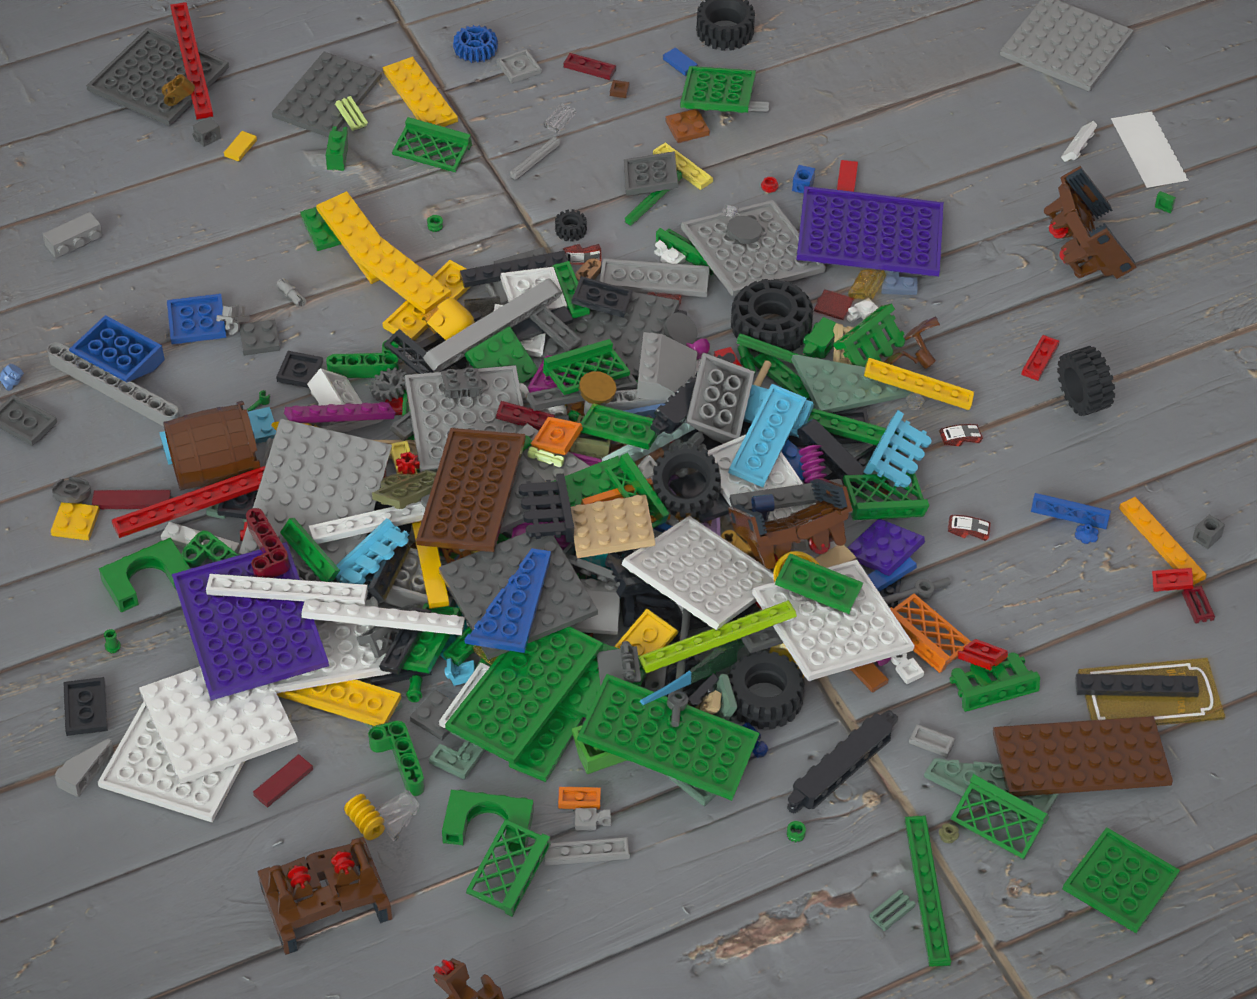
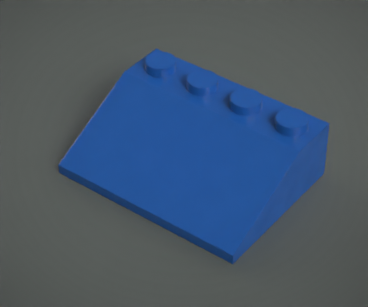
M106 315L69 349L71 353L125 382L153 372L165 360L162 345Z

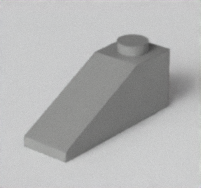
M106 739L67 760L62 767L58 768L55 774L58 788L79 797L114 753L112 741Z

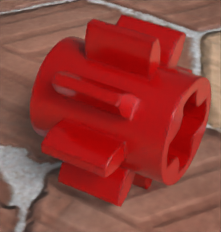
M411 452L401 453V459H396L398 472L411 475L416 474L415 468H420L418 455L414 456Z

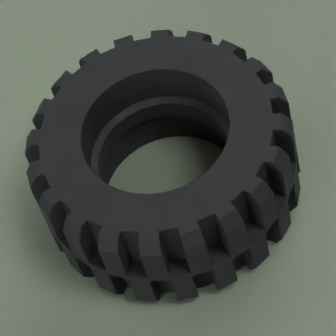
M761 651V653L753 652L748 657L745 655L740 658L739 662H735L729 671L728 677L737 704V709L733 715H737V719L743 723L745 721L747 726H757L758 729L764 730V727L775 729L778 725L780 727L786 725L787 721L791 722L799 714L801 705H803L805 682L798 665L794 661L790 662L789 658L785 655L779 656L777 652L767 653V651ZM758 683H770L780 688L783 692L774 697H760L753 694L748 688Z

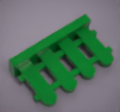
M892 303L880 306L833 343L836 350L844 349L843 355L845 358H849L852 365L866 367L868 358L881 361L880 354L884 357L892 356V344L897 348L904 346L905 339L903 336L905 334L898 329L894 322L895 316L890 315L895 310ZM882 329L886 330L890 340H887ZM871 338H873L875 344L877 345V350H875L873 344L871 343ZM858 348H861L862 352L864 353L866 357L865 360L862 358L860 352L858 351Z
M1013 652L1008 654L1007 661L997 666L993 665L992 670L971 664L970 672L964 673L962 669L954 668L949 678L950 683H955L959 689L958 696L962 697V708L965 712L1038 692L1040 688V675L1038 672L1028 671L1024 665L1025 658L1019 657L1017 653ZM1006 668H1011L1015 675L1010 676ZM992 673L996 680L991 681L987 674ZM974 678L978 685L972 686L969 679Z

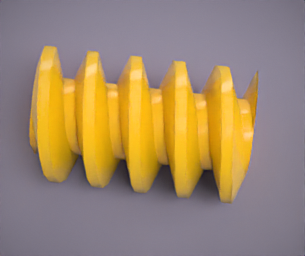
M364 794L356 795L344 806L346 815L350 817V820L364 835L365 839L373 840L384 832V818L380 817V813L375 811V807L371 805V802L366 799Z

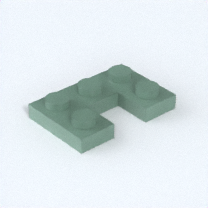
M450 732L465 740L463 745L456 752L439 744L430 756L429 763L465 780L485 752V749Z

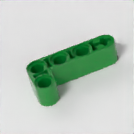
M384 341L382 353L332 354L327 357L326 364L327 371L347 378H375V375L381 374L380 371L387 372L388 368L391 371L395 367L399 370L400 359L384 346L386 342ZM394 341L391 343L393 347L399 348V345Z
M204 530L197 533L182 551L183 559L190 568L199 567L207 557L213 562L238 556L235 551L212 533ZM204 540H210L208 544H201ZM219 551H224L223 555L216 556ZM191 554H197L195 558L188 559Z
M398 720L372 727L368 732L370 749L376 753L392 750L407 793L411 796L421 795L425 789L423 772L405 723Z

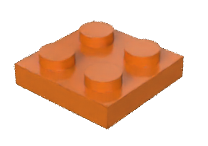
M548 417L531 442V445L538 448V450L541 449L566 455L582 431V424Z

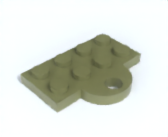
M425 470L415 475L395 474L387 476L381 481V489L372 492V499L381 502L383 505L404 509L407 505L418 503L422 497L430 494L437 472Z

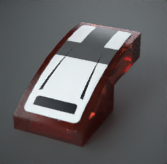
M580 244L563 248L570 264H584L591 258L601 261V247L599 244L582 248Z
M978 424L952 425L939 430L944 445L961 446L963 442L980 443L983 439Z
M950 515L948 532L962 538H966L969 534L986 541L989 538L991 522L971 516Z

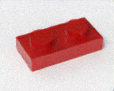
M1192 568L1152 571L1154 592L1194 589Z

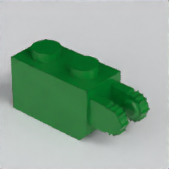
M333 126L332 131L329 133L326 149L327 170L344 171L348 152V127H343L342 131H338L337 126Z
M823 317L819 323H815L811 333L807 334L804 338L803 356L817 357L819 359L826 358L834 347L835 334L833 330L836 322Z

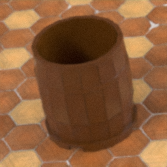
M243 400L236 402V405L202 410L163 422L180 491L209 486L261 467L255 453L257 447L247 409L243 410V405H245Z

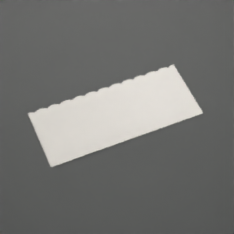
M1152 111L1111 118L1147 188L1189 181L1179 161H1177V157L1174 155L1170 144L1167 143L1168 140L1165 138L1164 133L1161 132L1162 129L1158 126L1159 124L1155 120V116L1152 115Z

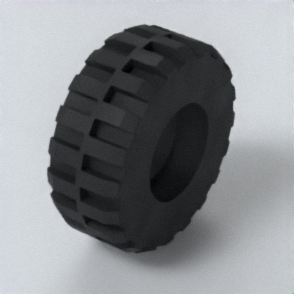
M780 279L754 281L749 286L742 288L732 303L731 328L736 338H738L739 334H744L777 347L794 351L804 344L805 336L812 331V302L808 295L802 292L800 287L792 285L791 282L780 281ZM764 314H777L784 318L780 320H767L760 316Z

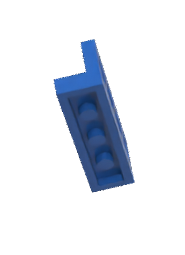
M1035 493L1031 512L1107 529L1111 510Z

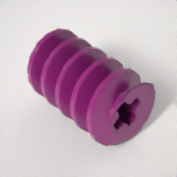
M821 445L807 446L799 451V455L803 456L800 458V462L803 463L801 469L805 471L803 477L807 478L804 480V484L827 476L826 473H821L822 470L826 469V466H820V463L825 460L818 457L823 454L822 451H817L818 448L822 447Z

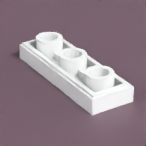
M1094 121L1081 127L1061 156L1064 162L1070 159L1075 160L1080 156V150L1087 146V140L1095 134L1094 130L1097 124Z

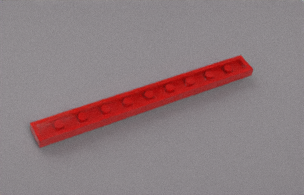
M187 2L171 4V13L186 77L195 85L191 98L196 119L214 117Z
M265 466L112 519V525L118 537L122 538L259 489Z

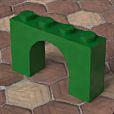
M171 537L99 568L101 581L121 613L139 605L137 593L130 583L131 577L136 572L146 568L159 569L167 575L175 588L172 574L190 569Z
M451 789L442 828V842L464 845L469 822L477 815L483 813L497 814L504 820L506 819L530 830L534 813V800L525 797L515 798L506 795H491L484 792L475 793L461 789ZM509 827L506 828L505 840L517 836L515 830ZM529 837L521 839L524 848H527ZM519 840L507 844L510 852L522 849Z

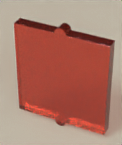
M824 289L821 297L817 299L814 312L844 320L854 298Z

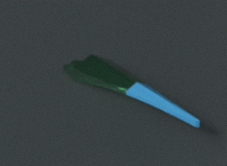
M739 638L718 646L711 654L684 675L641 699V704L645 705L734 665L737 662L738 651L745 644Z

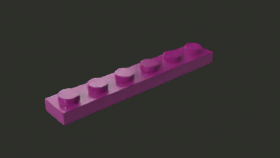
M386 402L346 403L345 405L328 404L321 406L295 405L293 407H285L284 415L289 421L297 423L394 419L395 411Z

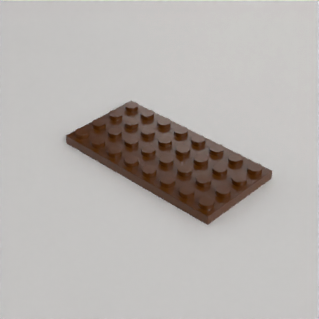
M450 428L416 538L417 545L486 552L495 551L524 448L525 434Z
M1154 716L993 727V736L1008 793L1015 797L1172 786L1173 779Z

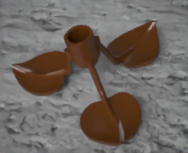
M935 316L929 320H924L918 326L911 329L904 337L905 340L911 337L915 338L920 347L915 353L916 357L911 356L905 351H899L887 358L884 363L891 365L902 356L910 358L915 364L919 362L924 369L935 363L936 360L928 351L920 333L929 328L940 326L938 318Z

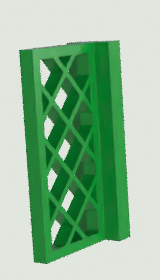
M407 117L405 121L406 126L392 154L456 173L466 151L472 147L471 134ZM411 133L416 137L407 140L406 135ZM428 138L431 141L422 144L421 139ZM419 142L420 146L411 148V143ZM441 142L447 144V146L439 149L436 145ZM405 145L409 148V150L404 152L399 151L400 147ZM434 145L436 150L427 153L425 148ZM460 147L462 150L454 153L452 148ZM422 149L425 153L421 156H416L414 154V152L420 151ZM450 150L451 155L442 156V152ZM437 154L441 158L435 161L430 159L431 156ZM455 159L456 162L454 166L446 164V161Z
M610 339L544 358L543 373L546 377L550 376L564 395L580 391V378L586 374L583 372L584 369L606 373L613 380L630 375V370L614 351L613 343ZM612 357V358H613V361L606 360V359ZM596 362L597 366L590 365V363ZM604 364L610 366V368H601L600 365ZM580 367L581 370H574V368ZM613 367L621 369L622 371L617 372L613 371L612 369ZM564 372L565 374L564 376L557 375V373ZM568 374L575 375V376H577V378H576V379L569 378V377H567V375H568ZM564 382L574 385L566 388Z
M906 473L911 478L913 485L906 488L902 487L908 491L905 495L896 490V486L893 488L885 483V480L890 479L883 475L882 477L877 476V474L845 475L843 477L853 509L851 513L853 520L924 517L930 505L928 499L923 498L915 473ZM868 481H874L875 483L878 484V486H877V488L875 489L874 487H872L871 485H869L867 482H868ZM850 482H856L861 486L859 489H856ZM863 487L872 492L870 497L861 492ZM883 487L890 493L886 496L878 489ZM909 493H911L914 496H916L918 500H912L907 496L909 495ZM892 494H894L895 496L899 497L901 501H894L889 497ZM876 495L884 501L877 502L872 497ZM859 496L866 502L857 503L855 497Z
M973 774L968 788L950 819L1024 860L1043 825L1047 823L1049 816L1047 813ZM972 790L980 793L982 801L970 804L969 795ZM996 801L999 804L1000 811L989 814L986 803ZM983 804L986 815L974 818L972 807ZM969 808L972 819L962 821L957 818L961 810ZM1016 812L1019 821L1007 824L1004 813ZM1002 814L1004 825L993 828L990 817ZM987 818L990 829L985 831L978 830L976 821ZM1032 821L1038 824L1034 832L1025 834L1022 823ZM1020 824L1023 835L1011 838L1008 827ZM1006 828L1008 839L1003 841L996 840L994 831ZM1024 838L1026 846L1023 852L1020 853L1014 849L1012 841Z
M505 819L470 882L466 893L504 910L505 914L513 917L551 846L550 836L543 833L539 835ZM509 827L516 831L517 836L505 840L504 832ZM531 837L536 840L533 846L524 848L521 839ZM519 840L522 849L510 853L507 844ZM505 845L507 854L495 857V848ZM524 854V863L514 866L512 857ZM509 858L512 867L500 871L497 862ZM495 863L498 872L486 876L484 872L485 867ZM514 871L516 877L514 882L505 884L502 875ZM499 876L502 886L490 889L488 880ZM485 881L488 889L481 893L473 890L477 883ZM504 890L506 897L501 903L494 900L492 893Z

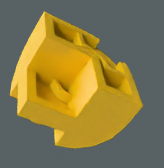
M449 298L437 306L439 310L427 322L447 340L474 324V317L456 299Z

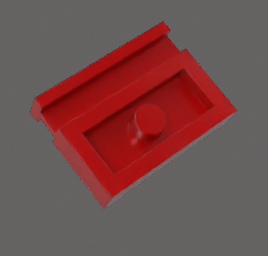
M977 639L963 647V651H958V659L988 670H992L993 665L997 666L1008 657V650Z

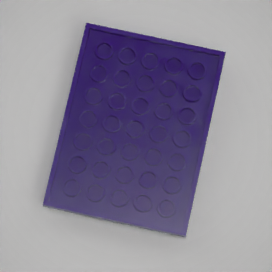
M804 186L796 260L939 277L944 202Z
M287 542L282 543L288 554L290 568L286 573L275 578L300 580ZM261 550L172 574L211 701L329 667V661L314 619L302 618V609L305 601L207 595L206 587L210 574L254 577L251 562L255 557L263 554Z

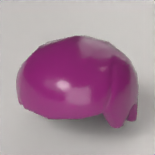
M701 338L693 344L686 343L687 347L697 351V360L701 359L703 353H709L710 343L706 338Z

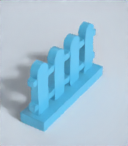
M897 410L863 473L872 474L873 471L878 472L877 476L882 477L883 475L895 482L894 486L899 487L900 485L906 488L911 483V478L906 475V472L914 474L918 469V465L912 460L921 461L925 456L924 451L919 447L927 448L932 440L926 435V431L922 430L921 432L910 426L909 421H902L904 413ZM905 436L906 438L915 442V445L903 439L902 437ZM896 449L908 455L909 457L907 458L901 455L900 453L896 452ZM889 462L902 470L899 471L896 468L892 467L891 465H889Z
M386 518L336 565L340 569V572L335 577L339 583L364 584L366 581L364 577L368 573L373 574L377 572L380 568L379 563L383 559L389 560L393 557V550L397 546L402 547L409 541L407 538L409 536L408 532L404 530L401 533V530Z

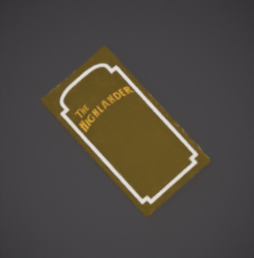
M1208 658L1078 669V674L1197 676L1198 697L1084 695L1091 720L1154 716L1156 725L1225 719Z

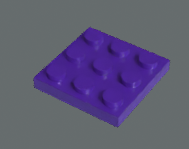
M877 519L847 548L856 556L859 564L890 576L925 543V538L883 519Z

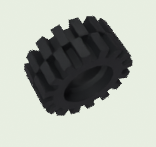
M568 209L565 210L566 213L561 211L560 215L557 214V218H555V232L561 240L564 238V241L570 239V242H573V239L578 241L579 237L582 239L586 235L587 219L583 213L580 214L578 210L575 212L574 209L569 212ZM568 224H574V225H576V226L569 227V226H566V225H568Z

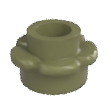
M949 823L943 824L942 828L939 829V836L943 842L953 843L959 837V829L957 826Z

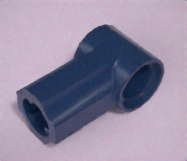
M773 495L752 496V512L761 513L763 515L761 517L764 519L762 522L768 521L770 512L775 509Z

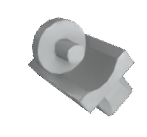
M224 305L222 315H217L216 321H226L225 330L228 334L233 335L239 332V323L249 322L250 316H244L245 306Z

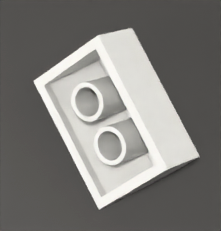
M320 368L307 384L311 394L318 401V406L328 404L345 405L346 403L362 404L359 396L345 376Z

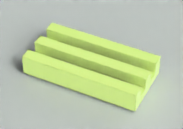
M351 96L347 97V99L343 98L341 101H336V107L352 131L367 126V120Z

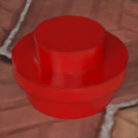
M766 177L761 183V188L768 193L775 192L778 189V182L774 177Z

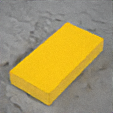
M241 131L224 151V156L239 162L255 144L257 136Z

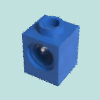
M798 165L793 177L792 191L804 194V186L812 187L815 179V168Z

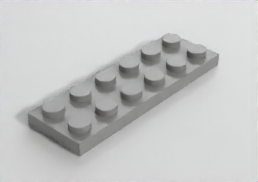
M603 259L600 282L626 288L633 292L707 297L710 267Z

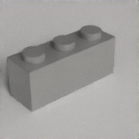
M91 212L43 233L45 246L55 258L103 237L101 225Z

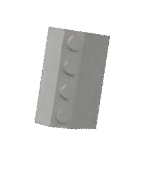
M643 332L637 398L666 401L671 395L674 397L679 387H685V383L691 376L695 378L697 351L663 334Z
M703 353L686 423L701 431L712 440L723 444L739 438L755 372Z
M410 548L385 603L399 607L420 603L422 608L425 603H428L417 549ZM439 556L441 566L446 565L445 558ZM447 593L449 599L448 607H455L456 601Z
M591 578L580 579L598 609V615L570 627L580 632L617 635L620 598L616 593L618 588L614 586L615 583L609 581L607 584Z

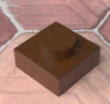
M613 80L610 96L627 98L630 82Z

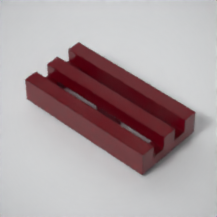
M1202 586L1194 587V589H1183V597L1195 624L1201 620L1202 622H1207V619L1214 621L1215 615ZM1195 592H1198L1207 614L1204 613L1200 600L1198 599Z

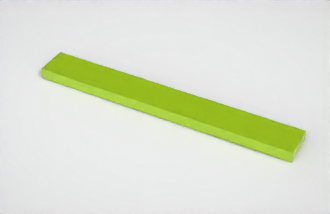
M788 600L724 624L718 630L713 628L639 656V661L645 673H649L797 617V614Z

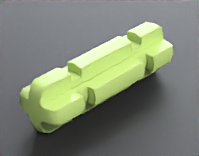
M530 447L527 456L529 458H537L538 461L551 465L554 463V466L562 467L564 464L563 456H554V453L541 449L538 451V448Z

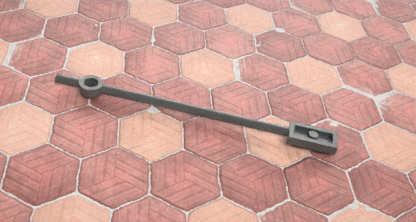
M948 577L934 582L927 579H919L916 581L914 588L882 598L886 604L906 599L912 594H916L922 599H928L932 596L935 589L951 584V581ZM773 626L741 637L750 653L783 643Z
M684 607L680 641L687 639L689 636L691 612ZM686 659L678 661L676 679L685 674ZM683 687L668 695L667 705L672 710L671 725L673 727L679 726L680 712L685 710L688 704V696L683 692Z

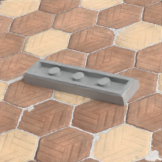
M628 837L551 843L545 855V866L630 859Z

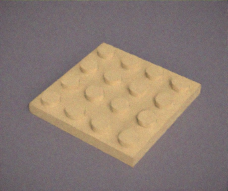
M635 495L629 498H617L610 501H598L592 504L571 507L577 558L656 546L646 495Z

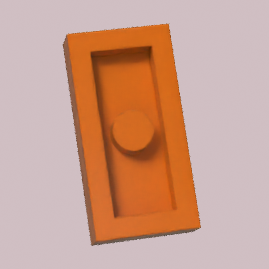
M559 787L558 809L596 808L600 810L601 788Z

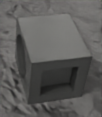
M211 117L193 125V138L203 147L221 139L220 127Z
M1209 514L1195 527L1193 540L1209 549L1222 537L1225 524Z

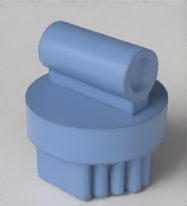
M10 363L0 372V381L6 390L10 391L13 389V385L19 384L24 373L18 366Z

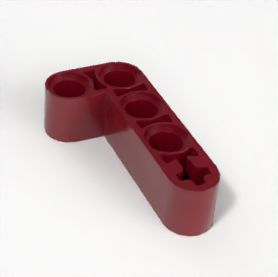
M259 508L248 510L246 513L248 529L263 553L255 557L251 562L254 577L275 578L286 573L290 568L287 551L265 514Z

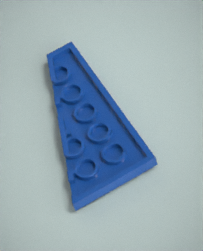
M533 548L520 563L519 569L509 578L508 584L504 589L500 590L486 609L485 615L475 624L474 630L466 636L465 644L525 653L551 560V551Z

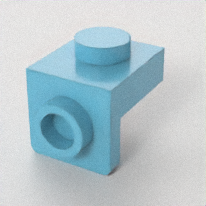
M451 658L447 659L445 675L447 679H451L454 686L466 683L475 671L476 663L472 660L464 662L458 667L454 665Z

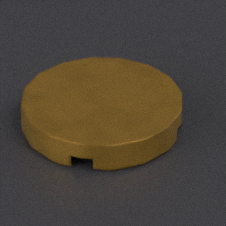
M592 371L586 373L581 378L579 390L582 398L587 402L598 405L601 403L607 404L614 399L616 383L606 373Z

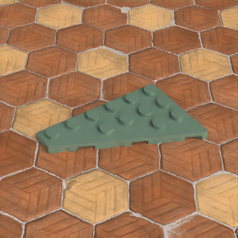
M793 355L791 359L817 410L833 413L919 395L864 377L865 367L801 355Z
M934 758L924 774L925 778L961 796L964 795L973 774L1007 792L1001 764L975 761L973 764L959 763V760ZM972 790L969 800L974 803L982 801L980 793ZM1060 794L1016 797L1048 814ZM996 801L986 803L988 810L992 812L1000 811L999 804ZM1016 812L1004 813L1006 819L1012 822L1019 821ZM1032 821L1022 823L1024 828L1034 832L1038 825Z

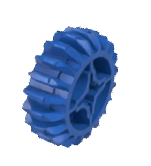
M466 26V29L461 28L453 39V48L456 55L460 59H464V61L470 60L471 63L473 61L478 63L481 60L485 62V59L495 56V52L498 49V39L495 32H492V29H487L486 26Z

